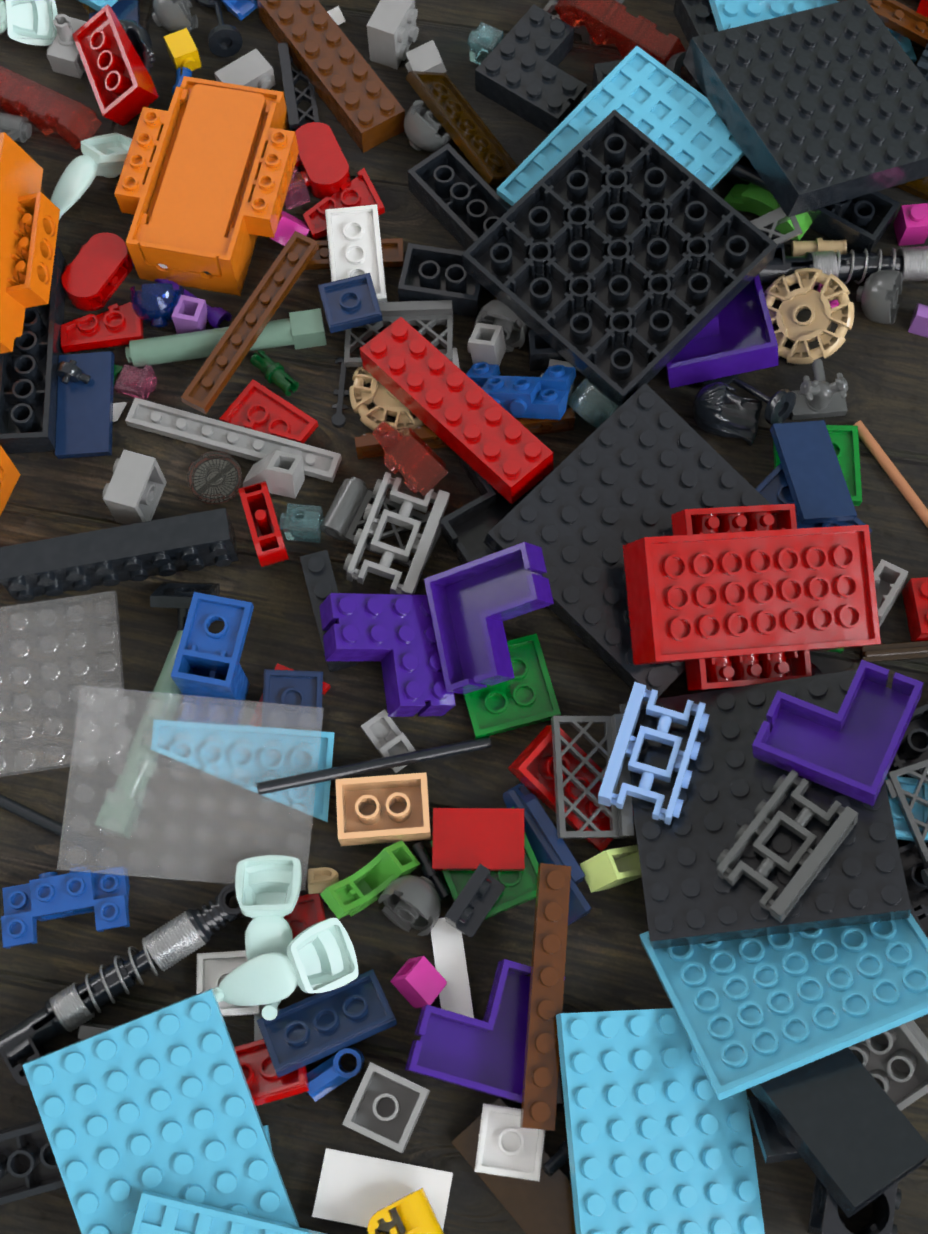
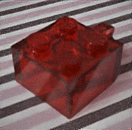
M383 420L372 431L374 437L383 447L384 464L394 474L399 471L405 479L404 484L414 494L419 491L425 496L448 473L446 463L411 428H402L398 431Z

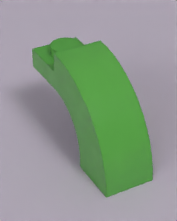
M752 183L749 185L735 184L724 199L735 210L751 212L760 217L780 207L771 192ZM808 212L795 215L803 234L791 240L800 241L813 223ZM791 220L776 226V230L784 235L795 230Z
M401 840L384 848L371 862L353 875L326 887L320 895L338 920L348 914L353 916L377 901L393 880L409 875L420 863Z

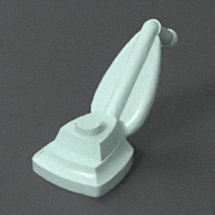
M0 0V34L4 33L7 29L8 36L18 42L37 46L51 45L57 35V29L53 23V19L56 20L54 17L58 15L55 0H5V2Z
M111 133L81 141V152L83 155L76 157L66 167L50 200L60 209L59 220L86 192L96 176L115 178L121 175L132 142L131 138L119 133Z
M264 855L247 858L238 862L235 875L236 897L242 914L252 918L245 932L247 960L270 952L287 955V947L293 940V934L284 916L293 911L300 894L302 868L298 858L283 855ZM281 1001L265 1005L262 1009V1017L266 1020L275 1019L278 1013L277 1008Z
M329 918L308 927L298 934L288 944L287 955L270 952L254 957L230 972L220 982L219 987H215L213 991L217 1002L225 1001L228 1004L238 1006L267 1005L289 997L297 985L305 993H323L344 986L358 977L357 958L353 944L342 923L337 918Z

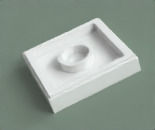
M246 950L197 953L196 994L219 987L220 982L230 972L248 961ZM225 1001L218 1002L223 1017L261 1014L260 1005L238 1006L228 1004Z
M483 1103L474 1172L540 1181L545 1130L521 1128V1109Z

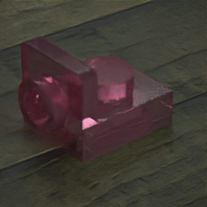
M296 166L294 167L284 202L288 210L310 202L305 180Z
M124 364L114 387L119 393L147 400L150 392H153L156 388L157 377L150 365L146 364L144 369Z

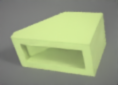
M638 845L605 850L580 863L585 874L584 879L591 893L611 889L642 877Z

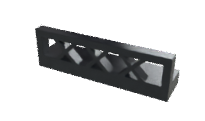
M288 42L278 43L290 131H296L306 119L310 122H319L315 89L302 70L299 72L291 67L293 60L289 55ZM300 79L309 84L303 92L294 87ZM303 99L312 104L306 112L297 107Z

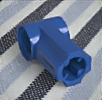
M355 1047L344 1048L307 1073L308 1094L313 1100L317 1102L357 1075L364 1066L363 1053ZM345 1053L353 1054L356 1057L357 1066L354 1071H346L342 1067L341 1058Z

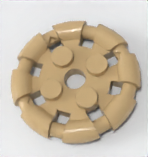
M816 268L797 269L793 274L788 276L784 274L776 279L764 292L772 325L777 323L779 327L778 330L774 331L778 343V358H785L788 363L811 364L818 358L824 356L826 359L831 356L846 341L844 337L853 326L854 303L850 302L848 297L850 292L846 285L835 275L824 274L821 269ZM799 283L800 288L790 291L789 286ZM818 283L824 285L821 292L813 290ZM775 300L782 301L779 309L772 307ZM838 300L839 306L831 308L829 302ZM801 310H811L809 320L806 322H799L797 320V314ZM831 322L838 324L834 333L829 331ZM788 339L794 343L792 349L785 347ZM818 339L820 346L810 350L808 343Z
M362 366L356 369L352 377L354 381L353 386L349 388V397L354 412L361 416L360 421L365 426L377 433L383 434L394 429L405 431L425 425L419 418L416 417L414 419V414ZM371 383V387H364V384ZM373 402L375 407L369 410L367 405ZM387 415L396 417L395 422L386 421Z

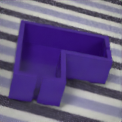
M759 274L665 366L670 388L778 366V343Z
M522 542L424 579L447 692L467 694L486 688L487 685H495L515 678L503 621L554 604L549 579L542 577V574L547 573L541 547Z
M330 593L319 606L322 631H327L323 636L325 660L381 661L388 717H413L416 713H418V717L443 716L456 706L454 693L446 691L427 595Z
M861 660L838 714L777 690L766 714L767 721H763L752 744L753 757L788 772L794 770L800 777L874 806L921 697L923 682L895 672L892 689L887 688L889 669Z
M507 959L498 962L483 1021L430 1005L422 1006L414 1034L420 1036V1040L412 1042L405 1070L522 1104L530 977L525 975L531 973V967Z

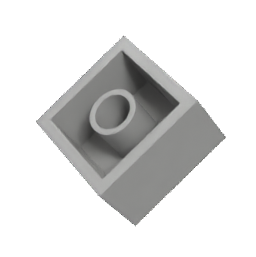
M380 0L366 25L370 61L398 69L401 61L406 60V52L409 51L410 44L416 41L419 33V28L416 27L418 10L415 9V0Z
M123 450L121 457L116 459L111 481L103 489V500L116 522L130 525L152 520L167 483L156 458Z
M370 1062L342 1125L400 1153H404L430 1090Z

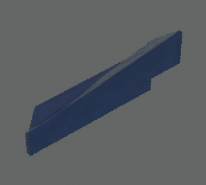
M522 782L506 791L503 794V799L507 808H524V832L538 864L571 866L569 926L591 911L590 905L577 887V884L584 880L585 874L563 839H558L557 830L533 793L530 794Z

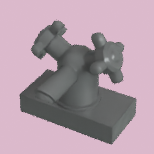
M814 360L812 363L814 381H810L809 376H804L800 390L792 391L796 395V403L790 414L791 420L845 416L848 411L845 399L848 383L843 374L837 373L835 382L829 383L826 381L822 360Z

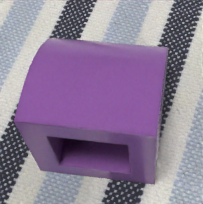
M179 295L171 316L177 334L206 329V300Z
M920 303L916 305L909 325V333L928 338L927 305Z

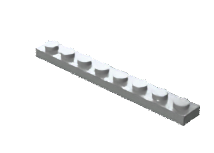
M136 397L125 420L127 426L257 462L276 450L301 455L303 457L304 475L332 483L342 459L341 454Z

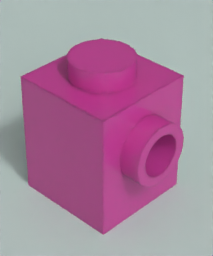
M928 203L901 205L893 223L898 246L925 243L928 236Z

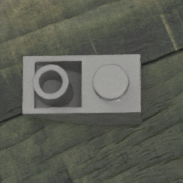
M276 450L252 465L243 482V487L266 481L270 493L296 498L305 481L303 457Z

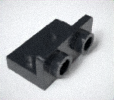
M479 864L445 915V920L448 924L469 938L475 935L505 889L502 883L490 876L491 870L482 864Z

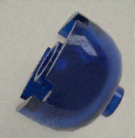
M169 283L142 284V290L135 291V286L131 287L130 300L136 315L144 321L151 322L152 327L168 326L167 321L172 320L171 316L174 308L178 304L181 295H184V287L179 285V289L175 290L173 289V284Z

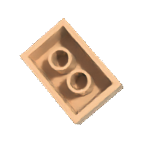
M426 772L335 779L338 840L341 846L393 843L401 840L403 842L431 840Z

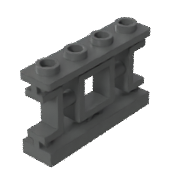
M794 770L788 776L783 774L777 780L773 787L775 793L769 800L763 799L754 812V815H756L755 819L750 825L745 823L735 836L737 840L731 850L726 848L716 861L718 865L716 868L717 875L722 879H726L732 886L744 874L767 892L761 898L759 904L781 923L858 821V813L849 806L844 808L837 800L825 812L803 797V794L809 788V781L805 778H800ZM793 788H796L790 797L793 803L802 808L797 817L793 820L779 810L773 819L770 820ZM815 817L826 826H829L833 819L838 817L814 850L811 849L817 842V836L805 828L809 821ZM781 824L805 841L789 863L764 846ZM758 837L752 847L756 853L765 858L758 868L754 870L740 860L736 867L731 870L754 839ZM776 866L788 876H791L796 868L800 867L774 901V897L779 892L778 887L766 879Z

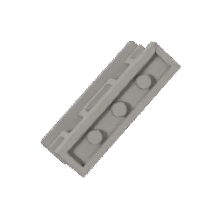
M385 472L383 480L378 479L375 484L373 495L376 498L373 505L368 503L363 519L367 521L363 529L358 528L353 542L354 545H357L354 554H348L343 569L347 570V580L349 581L354 579L358 583L363 584L367 572L393 580L390 594L414 595L439 530L440 519L443 518L450 493L442 490L435 493L433 489L428 488L425 498L422 500L399 492L402 479L398 477L396 479L392 478L391 473ZM390 488L392 490L389 500L401 504L399 513L384 509L381 518L377 519L387 491ZM430 503H433L434 505L423 534H420L421 522L409 518L412 508L427 513ZM387 522L412 530L405 550L380 542ZM372 538L370 550L383 554L381 560L377 564L364 559L359 570L357 568L368 540ZM411 552H413L415 555L405 582L402 585L400 584L402 572L394 570L390 566L393 558L408 563Z

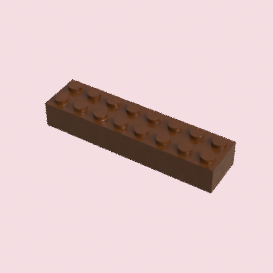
M257 0L260 20L278 43L288 42L289 55L292 57L294 64L300 71H303V74L314 86L317 94L363 153L405 131V110L318 0Z

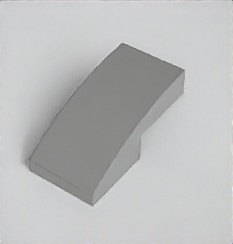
M385 709L360 726L382 757L416 751L405 734L401 733L391 717H388ZM407 765L394 767L391 769L396 774Z

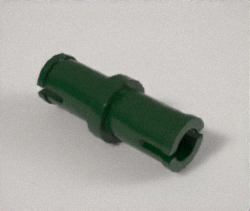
M258 350V354L255 352L252 355L251 364L256 366L265 375V379L269 383H274L287 396L291 395L290 391L293 394L296 392L299 383L284 371V366L280 363H275L263 350Z

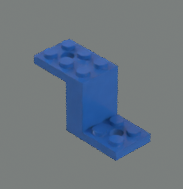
M194 592L171 673V678L184 696L178 721L239 726L250 686L239 662L254 609L253 603ZM212 622H224V629L217 634L209 632V626Z

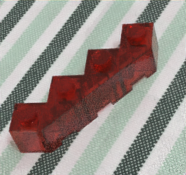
M559 0L554 7L562 21L573 27L585 25L595 45L615 43L623 59L638 46L666 67L668 60L673 55L686 52L678 37L671 33L668 36L656 30V24L641 15L638 18L632 16L625 11L626 6L616 0Z
M0 66V107L8 114L26 117L46 136L56 131L76 150L81 148V141L91 138L102 125L96 113L89 107H85L69 97Z

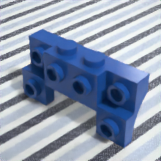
M479 362L473 364L466 375L514 418L561 420L566 412L568 396L572 383L576 378L575 367L553 365L548 367L542 377L499 376V364Z
M122 866L93 872L91 869L88 870V867L71 868L68 874L58 875L57 872L42 873L39 875V879L29 880L27 884L2 888L4 916H1L3 948L9 949L13 946L30 943L37 944V920L47 921L95 912L96 931L98 932L118 927H130L128 869Z

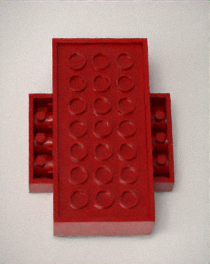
M795 504L684 509L671 515L673 536L644 537L623 545L634 665L685 661L688 691L741 687L812 676L810 651L847 649L881 644L869 525L797 529Z

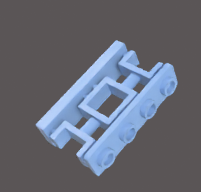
M634 682L598 794V804L608 807L612 804L616 808L622 809L626 795L655 803L652 819H660L665 824L670 825L673 817L679 818L684 800L679 799L681 788L688 789L692 771L687 770L690 759H697L701 742H697L696 738L699 731L705 732L709 714L704 713L706 703L700 702L698 705L694 704V701L687 700L684 713L656 706L658 691L653 689L652 691L647 690L646 685ZM646 701L648 702L646 715L660 718L656 730L640 726L637 737H634L633 734L643 702ZM690 715H693L695 719L684 752L680 750L682 737L668 734L671 722L687 726ZM644 738L673 747L666 770L637 762ZM629 757L628 770L642 774L639 786L636 787L622 783L619 794H616L615 790L625 759ZM673 771L678 772L668 808L664 809L662 806L665 795L650 790L654 778L670 783Z

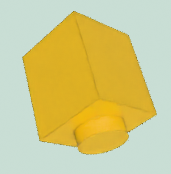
M187 28L164 36L168 54L176 70L179 67L181 68V75L182 67L189 68L191 71L202 67L198 50Z

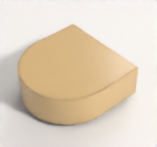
M332 868L308 869L309 894L322 893L326 887L339 882L338 872Z

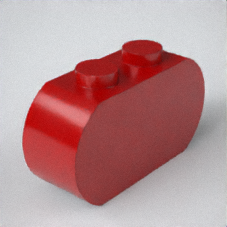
M311 122L302 125L295 131L299 150L295 167L300 166V177L305 187L309 186L313 196L319 199L331 197L340 191V187L346 181L349 183L351 178L349 165L330 126L320 122Z
M113 233L93 235L80 248L79 254L72 263L66 266L61 280L71 303L76 308L83 311H96L103 308L133 269L132 259L124 240Z
M266 481L238 488L261 567L289 560Z

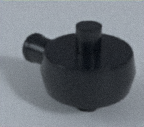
M72 359L70 362L61 361L56 367V374L62 378L61 382L64 384H68L69 381L75 383L82 381L88 384L91 376L82 373V370L76 366L77 362Z

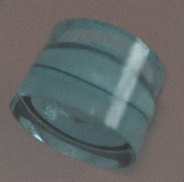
M587 378L582 381L567 401L568 405L596 428L603 424L619 407Z

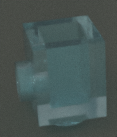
M481 22L476 31L473 30L468 38L470 61L480 65L501 42L503 31Z
M287 503L286 513H282L280 518V529L284 530L286 539L320 543L322 533L320 526L324 520L321 506Z

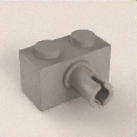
M58 14L54 17L56 20L53 19L57 35L47 49V58L54 72L81 78L85 68L72 34L87 21L68 17L65 14Z
M881 559L874 571L879 628L903 590L908 571Z

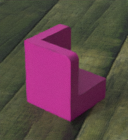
M282 210L275 237L270 239L285 246L295 231L307 236L309 228L302 220Z
M425 956L408 959L390 981L414 1008L431 1005L447 985V981Z

